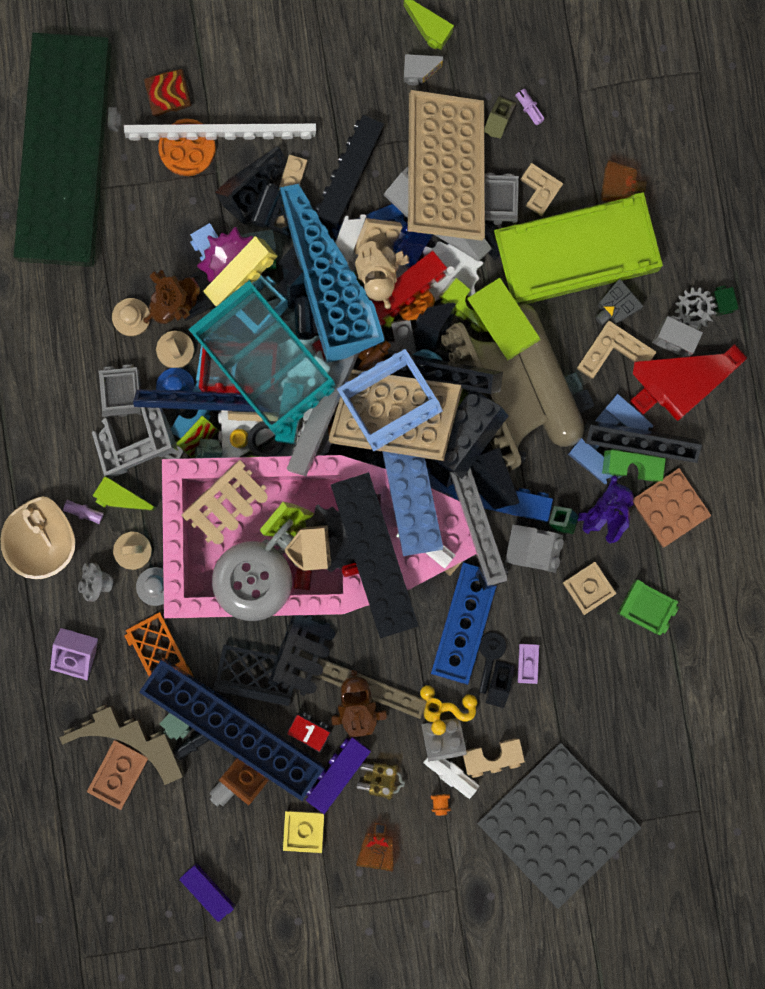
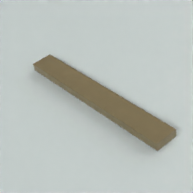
M292 647L291 653H294L295 647ZM300 650L299 656L310 661L312 660V654ZM318 658L317 663L323 667V672L321 675L314 677L341 687L345 679L352 677V670ZM357 674V676L366 679L369 683L372 700L421 719L426 700L362 674Z

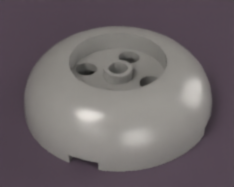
M247 541L236 544L221 555L214 567L212 574L214 596L219 605L228 614L237 619L260 621L271 617L285 605L291 593L292 574L288 562L274 547L270 551H266V543ZM244 563H248L251 566L248 572L242 570ZM263 571L269 574L267 580H262L260 577ZM249 577L255 579V582L251 585L247 581ZM237 581L242 583L240 590L234 589V583ZM254 590L260 591L259 598H253L252 592Z

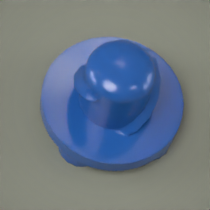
M170 368L164 371L159 376L156 384L157 390L192 392L195 387L192 376L181 368Z

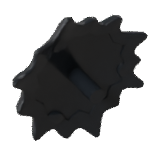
M316 505L314 515L305 520L306 527L328 525L331 566L327 570L329 572L334 571L336 568L342 570V566L351 564L354 556L340 513L334 507L323 509L320 505Z

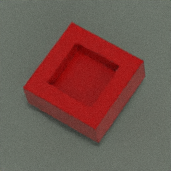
M644 388L630 400V403L643 415L657 401Z

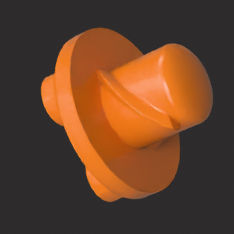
M428 291L423 295L421 293L415 297L416 300L411 305H405L400 309L401 317L404 320H417L420 313L424 314L428 307H433L435 303L433 294Z

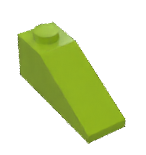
M404 0L406 11L425 41H427V44L433 49L438 48L442 50L453 33L454 25L415 1Z
M106 476L93 494L97 498L95 502L103 507L108 505L110 507L155 511L156 509L150 503Z

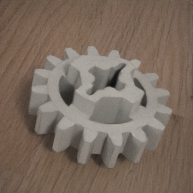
M691 288V293L685 290V296L679 295L681 302L675 303V305L679 306L675 313H680L678 318L684 320L682 323L686 325L692 324L701 329V324L707 327V321H714L711 316L712 314H717V312L713 311L717 304L712 303L715 297H709V291L704 292L702 288H699L697 291L696 288ZM699 296L696 298V300L690 299L691 297ZM695 305L699 309L698 312H695V308H693ZM696 317H701V318H702V319L699 320V321H693V320L696 319Z

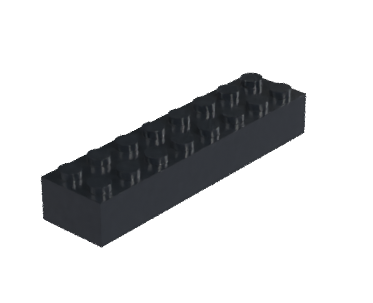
M369 472L331 484L380 639L418 627L419 625Z

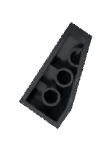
M275 147L228 179L215 192L223 207L243 225H246L251 220L263 185L273 184L274 181H277L286 166L287 159L280 147Z

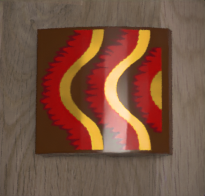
M182 69L144 79L153 116L157 117L170 111L177 112L192 106Z

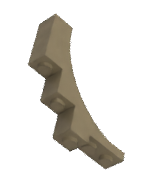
M106 704L97 708V713L92 714L95 720L94 723L91 719L82 723V728L75 730L74 727L64 731V736L59 737L62 745L84 736H103L120 740L139 750L149 759L159 772L164 785L185 776L179 760L173 752L174 749L170 739L166 734L162 735L160 731L151 735V740H149L140 719L135 721L134 718L123 722L124 726L122 727L114 706L108 707Z

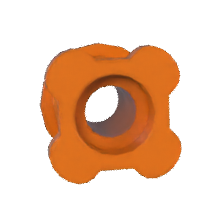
M450 794L431 795V799H433V809L431 811L435 812V815H447V811H451L448 803Z

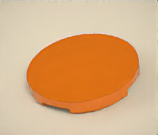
M181 119L171 125L203 123L193 119ZM198 137L197 140H188L186 138L168 140L167 138H160L158 145L159 154L164 165L173 173L181 176H193L206 170L212 163L216 151L215 140H207L206 137Z

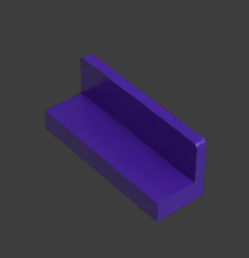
M197 863L180 878L183 885L217 922L234 910L235 904Z

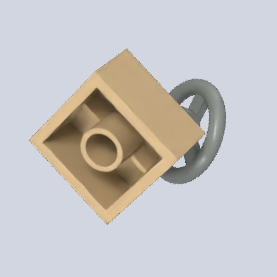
M289 519L265 547L266 551H270L278 543L283 550L285 549L292 562L303 571L328 569L331 566L328 525L304 527L293 537L287 532L293 525V520Z

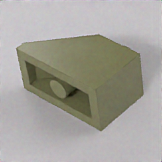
M499 96L490 112L484 132L488 133L491 137L501 139L516 103Z

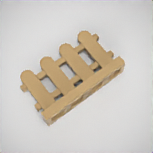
M240 459L181 514L186 521L189 519L193 521L191 525L194 528L198 526L208 536L205 538L208 543L212 540L215 544H221L224 540L221 531L225 527L232 531L238 528V521L235 518L240 513L245 517L251 516L253 508L250 503L255 499L259 503L267 501L268 496L264 491L266 486L263 484L260 487L251 478L252 472L250 470L246 472L243 469L245 464ZM235 477L237 481L231 486L229 481ZM240 485L251 494L247 500L235 490ZM220 491L222 495L216 499L214 495ZM226 498L237 508L232 514L221 504ZM206 505L208 508L202 513L199 509ZM211 512L222 522L217 528L207 518Z

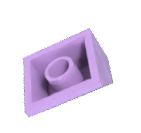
M61 628L53 643L50 670L88 680L96 654L98 639Z

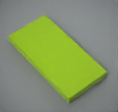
M500 278L467 298L507 361L541 340Z

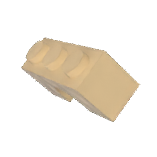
M519 738L499 742L501 752L493 760L486 759L483 756L481 747L466 750L467 755H463L467 775H472V778L482 776L483 772L489 770L491 773L502 771V767L509 766L510 769L520 767L521 763L525 761Z

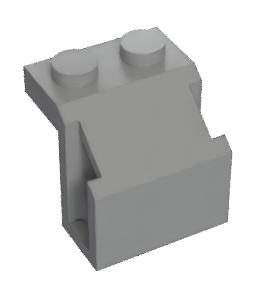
M512 525L505 562L556 573L560 564V550L564 544L563 535L531 527Z

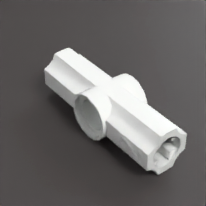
M427 757L423 762L435 771L444 782L451 787H455L469 799L479 787L474 780L465 775L464 771L452 761L449 762L447 759L428 762Z

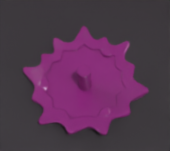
M234 227L228 235L221 233L218 238L209 235L207 238L210 247L204 250L205 259L197 264V267L206 272L207 280L212 282L254 237L243 238L237 227Z

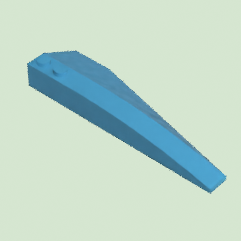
M299 184L280 187L300 269L304 274V285L326 362L346 359L383 342L384 336L374 304L367 297L364 288L360 286L354 272L350 270L346 259L336 243L330 238L326 227L322 225L319 216L312 209Z

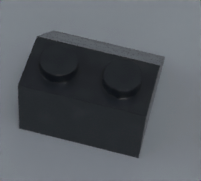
M452 302L428 307L424 314L420 313L413 333L415 335L414 343L435 352L442 342L441 336L445 335L447 329L451 327L456 304Z

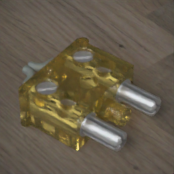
M377 762L374 765L361 764V770L373 773L372 775L366 773L364 775V780L371 781V784L358 782L357 785L361 786H357V789L367 790L370 795L386 797L390 800L393 794L398 793L400 788L404 787L405 782L402 781V775L397 772V764L394 766ZM379 767L384 769L383 773L379 772ZM398 775L401 784L394 791L396 776ZM377 777H381L382 782H378ZM376 786L380 788V792L375 791Z

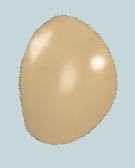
M37 497L24 503L8 516L1 532V550L5 561L16 573L25 578L43 579L57 574L71 561L75 551V535L69 520L58 505L48 497Z

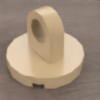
M170 331L161 336L157 342L156 352L163 365L169 368H183L191 362L195 349L188 335L180 331Z
M128 532L122 534L114 544L113 554L120 566L130 570H137L143 568L150 560L152 546L143 534Z

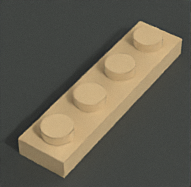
M289 155L279 190L280 187L295 184L301 185L308 162L306 159ZM282 201L281 206H282V208H283V210H284V212H285L284 205H283V201ZM283 216L276 218L274 226L279 228L287 226Z

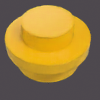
M242 429L234 430L230 435L232 446L235 448L246 447L248 444V433Z

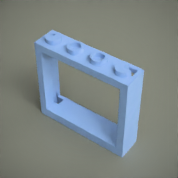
M406 349L397 354L394 353L389 359L377 363L375 367L360 373L358 377L345 382L344 385L337 388L373 451L443 411L440 403ZM407 365L429 401L370 434L349 398Z

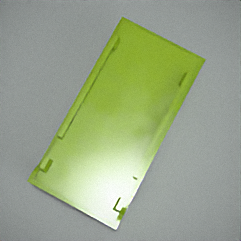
M644 192L625 199L494 230L509 291L517 304H529L615 283L619 279L623 281L656 273L663 266Z

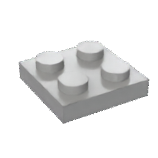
M459 719L442 720L446 724V731L442 735H435L432 732L431 725L433 722L421 724L428 762L467 755Z

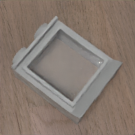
M494 173L484 174L485 220H492L495 225H500L502 221H512V226L517 224L519 176H514L513 174H503V176L495 175Z
M123 365L122 369H115V367L110 366L98 371L102 417L109 418V416L117 415L124 417L127 414L143 415L141 407H134L133 405L136 390H141L140 372L137 367H134V365Z

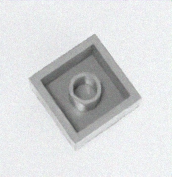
M667 316L661 322L652 343L681 357L691 356L703 332L699 331V328L695 325L681 323L682 320L678 317Z

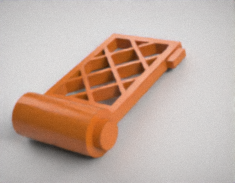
M160 612L126 630L127 634L124 636L129 646H134L148 676L152 673V663L160 662L154 660L158 648L167 651L165 656L167 660L170 652L177 654L180 662L175 665L194 677ZM159 618L162 624L160 631L150 630L152 621ZM137 629L146 630L142 641L136 640L132 632ZM148 632L158 634L155 645L145 643ZM161 635L169 638L170 644L168 649L158 647ZM144 644L154 647L151 658L143 656Z

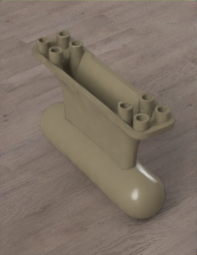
M520 303L518 306L541 340L508 361L496 342H481L473 339L468 334L465 326L460 322L452 325L447 329L446 334L441 336L443 345L449 346L452 353H449L450 362L503 372L500 392L493 394L479 393L500 405L509 416L487 445L488 451L500 448L508 472L521 465V457L518 452L519 444L535 428L544 425L549 439L553 444L560 447L573 446L578 443L583 437L585 430L582 416L539 316L532 306L525 303Z

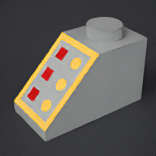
M405 54L404 82L408 85H418L425 82L442 67L443 56Z

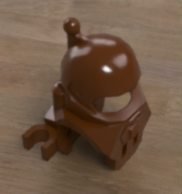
M160 270L158 273L154 271L150 278L157 284L155 286L156 291L151 296L150 314L143 319V322L149 323L151 319H154V321L160 324H168L175 318L177 321L182 317L186 319L190 315L189 311L196 305V298L200 293V287L192 277L177 280L176 276L166 277L163 270Z
M356 670L351 671L352 677L342 682L341 704L338 705L340 715L332 716V725L343 724L350 737L372 735L377 724L376 720H386L387 718L386 710L375 712L376 701H372L369 683L366 679L357 676Z

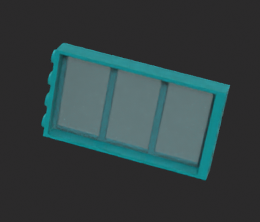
M247 281L189 329L275 436L284 433L290 424L294 421H299L306 411L315 408L322 398L331 395L337 387L333 379L250 281Z

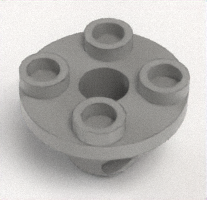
M96 563L83 565L82 581L78 584V591L83 594L86 601L94 602L98 599L101 592L111 591L113 578L110 574L102 572Z
M149 568L138 577L136 583L137 594L148 605L159 606L164 604V572L162 568Z

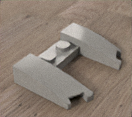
M141 407L149 437L123 449H120L109 419L105 418L101 421L105 427L99 434L93 431L92 435L104 476L112 479L128 472L127 469L157 456L164 457L178 451L162 408Z

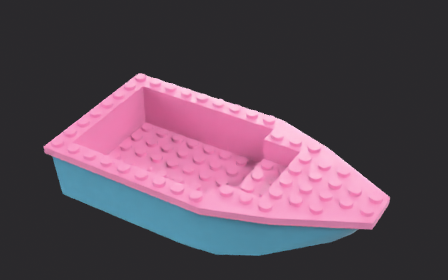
M292 456L162 459L164 618L233 617L219 605L212 588L213 570L221 555L232 546L242 542L271 540L273 536H264L260 529L282 502L301 506L313 513L316 505H320L323 509L334 507L339 511L331 484L368 472L407 590L477 554L460 502L431 488L442 544L456 556L445 569L426 553L403 556L400 539L396 537L398 529L386 469L345 456H315L307 476L287 470ZM240 459L245 464L243 469L246 472L248 470L252 472L251 478L260 487L263 484L266 486L264 491L268 496L267 501L259 503L255 499L250 503L253 508L251 516L245 517L240 513L235 518L238 521V528L232 531L225 527L221 531L224 536L221 544H215L212 540L208 543L205 540L208 536L198 526L194 528L191 525L193 521L191 519L186 521L181 514ZM233 477L229 481L231 486L237 481V479ZM242 485L235 489L245 500L251 496ZM219 491L214 497L218 499L222 493ZM227 498L221 503L231 514L237 509ZM204 505L199 510L203 513L208 507ZM213 512L207 516L216 528L222 523ZM274 546V548L277 550L281 548L279 546ZM286 552L282 554L291 570L292 589L285 605L273 616L346 614L369 605L359 574L344 577L340 568H336L332 572H329L327 569L303 571L295 566ZM248 563L242 565V570L248 572L251 568ZM263 571L260 577L262 580H267L269 574ZM249 577L247 581L251 585L255 582V579ZM237 581L234 583V589L240 590L242 588L241 582ZM259 590L252 592L253 598L260 597Z

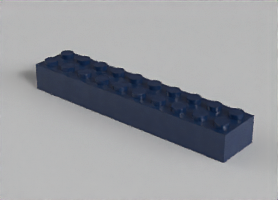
M162 657L139 691V693L301 801H303L324 770V765L164 657Z

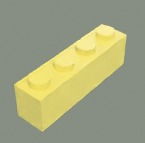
M255 236L206 287L204 293L217 307L247 281L253 283L258 280L260 274L273 264L277 255L265 240Z

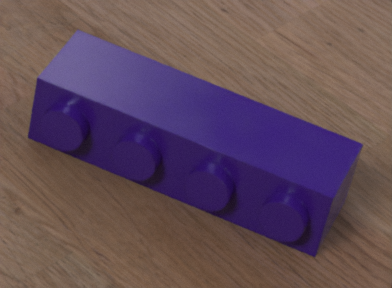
M355 737L344 740L340 746L342 751L339 755L336 753L328 762L331 766L327 771L325 769L318 777L319 782L316 786L313 785L307 793L306 801L323 814L326 813L371 752L367 746Z

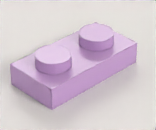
M519 644L517 683L537 684L539 645Z

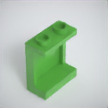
M636 579L617 614L657 635H661L667 632L670 626L668 621L671 616H675L679 606H677V600L656 591Z

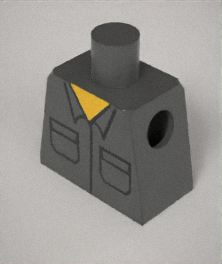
M619 279L599 302L598 307L602 311L595 316V319L600 325L605 324L608 320L616 325L639 312L643 305Z

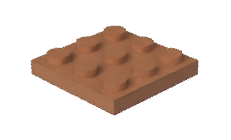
M679 468L663 478V481L657 482L634 498L633 505L662 548L711 516Z

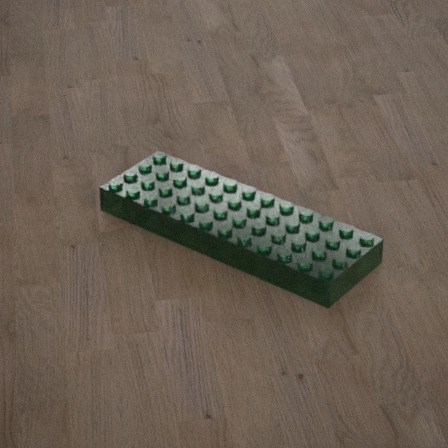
M32 32L13 255L18 262L94 267L112 48L109 38Z

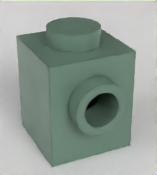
M200 439L198 447L195 448V458H221L223 454L219 440Z
M171 713L160 723L165 729L164 733L170 739L175 738L177 740L179 737L183 739L191 731L189 729L190 726Z

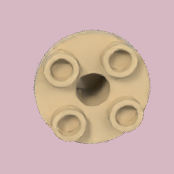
M135 298L124 299L113 310V324L123 335H140L147 330L150 322H143V319L150 314L149 309L141 300Z

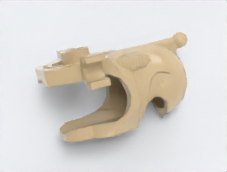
M370 241L362 244L358 249L359 256L355 261L356 277L364 283L366 294L371 300L384 301L385 308L389 309L391 307L389 297L392 295L395 283L397 282L396 271L399 269L398 265L408 264L409 258L407 255L404 256L403 251L395 254L388 246L380 251L378 244Z

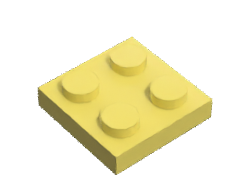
M285 811L283 851L322 853L324 814L319 812Z

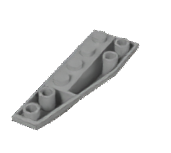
M408 167L400 173L384 193V196L407 218ZM435 235L477 261H480L492 249L485 238L481 241Z

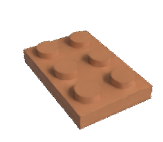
M115 739L87 792L122 810L148 758Z

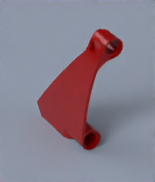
M734 344L724 354L634 362L633 375L659 404L665 407L678 421L747 359V356Z

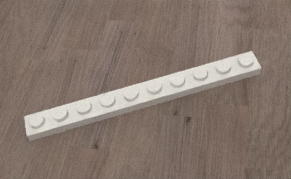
M316 124L124 125V133L126 138L133 141L140 140V138H148L149 140H159L160 138H167L168 140H178L179 138L197 140L198 137H206L207 140H215L217 137H225L227 140H234L236 137H244L247 140L255 139V137H263V139H274V137H282V139H292L293 137L311 139L316 135Z

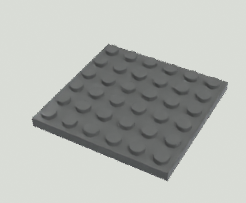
M561 743L551 750L477 822L485 833L557 909L641 829L639 824Z

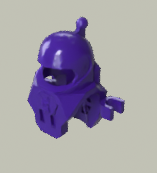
M616 475L611 477L608 488L603 493V496L598 499L596 505L588 511V514L580 513L578 521H584L583 531L587 534L590 531H600L607 522L608 533L605 538L608 543L617 542L623 532L629 527L631 517L628 507H631L634 503L632 491L624 485L617 484L618 478ZM614 509L620 510L623 515L618 514L619 512L614 511Z

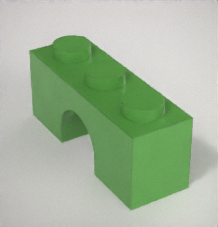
M612 448L604 452L602 474L627 476L628 466L633 463L638 468L639 480L660 482L663 481L666 458L654 455H641V453L631 451L623 452V450Z

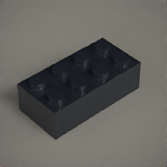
M470 390L457 408L444 461L432 460L462 479L509 417L500 405L479 392Z

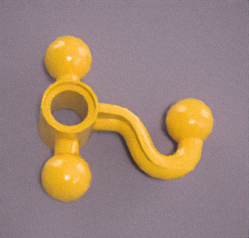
M425 685L420 690L422 699L426 700L423 714L427 721L433 722L431 730L435 735H442L446 731V724L440 720L441 713L452 712L457 719L463 722L472 720L476 715L477 699L472 694L466 695L462 700L464 708L469 710L467 714H464L454 704L442 703L439 699L433 698L435 690L432 686ZM434 708L437 712H431L429 709Z

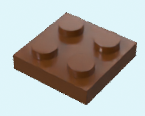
M236 758L219 781L249 806L269 779Z

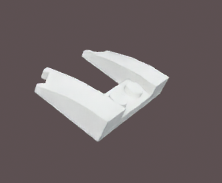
M360 215V219L348 220V216H345L335 241L346 259L350 270L356 272L355 261L359 256L355 254L354 248L366 215ZM403 230L399 234L393 252L396 254L403 251L404 256H408L409 263L398 265L399 269L396 271L397 278L407 271L416 247L415 243L411 245L404 237L406 232Z

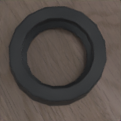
M265 422L256 424L248 434L250 450L256 456H278L283 451L286 443L278 442L277 446L271 451L265 452L260 450L256 445V435L260 430L270 428Z

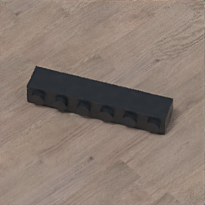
M365 115L362 116L361 120L356 121L353 129L355 133L353 137L349 136L346 143L348 148L339 157L338 163L340 165L337 170L334 169L330 177L332 182L330 186H326L324 189L322 203H318L315 211L321 223L338 229L380 139L384 123Z
M592 420L585 421V430L582 437L586 444L698 463L702 444L693 438Z

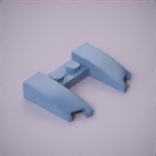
M618 394L595 420L614 425L619 423L622 426L642 430L653 428V425ZM581 438L568 455L603 484H607L606 479L613 475L602 474L604 457L596 451L599 446L586 444Z

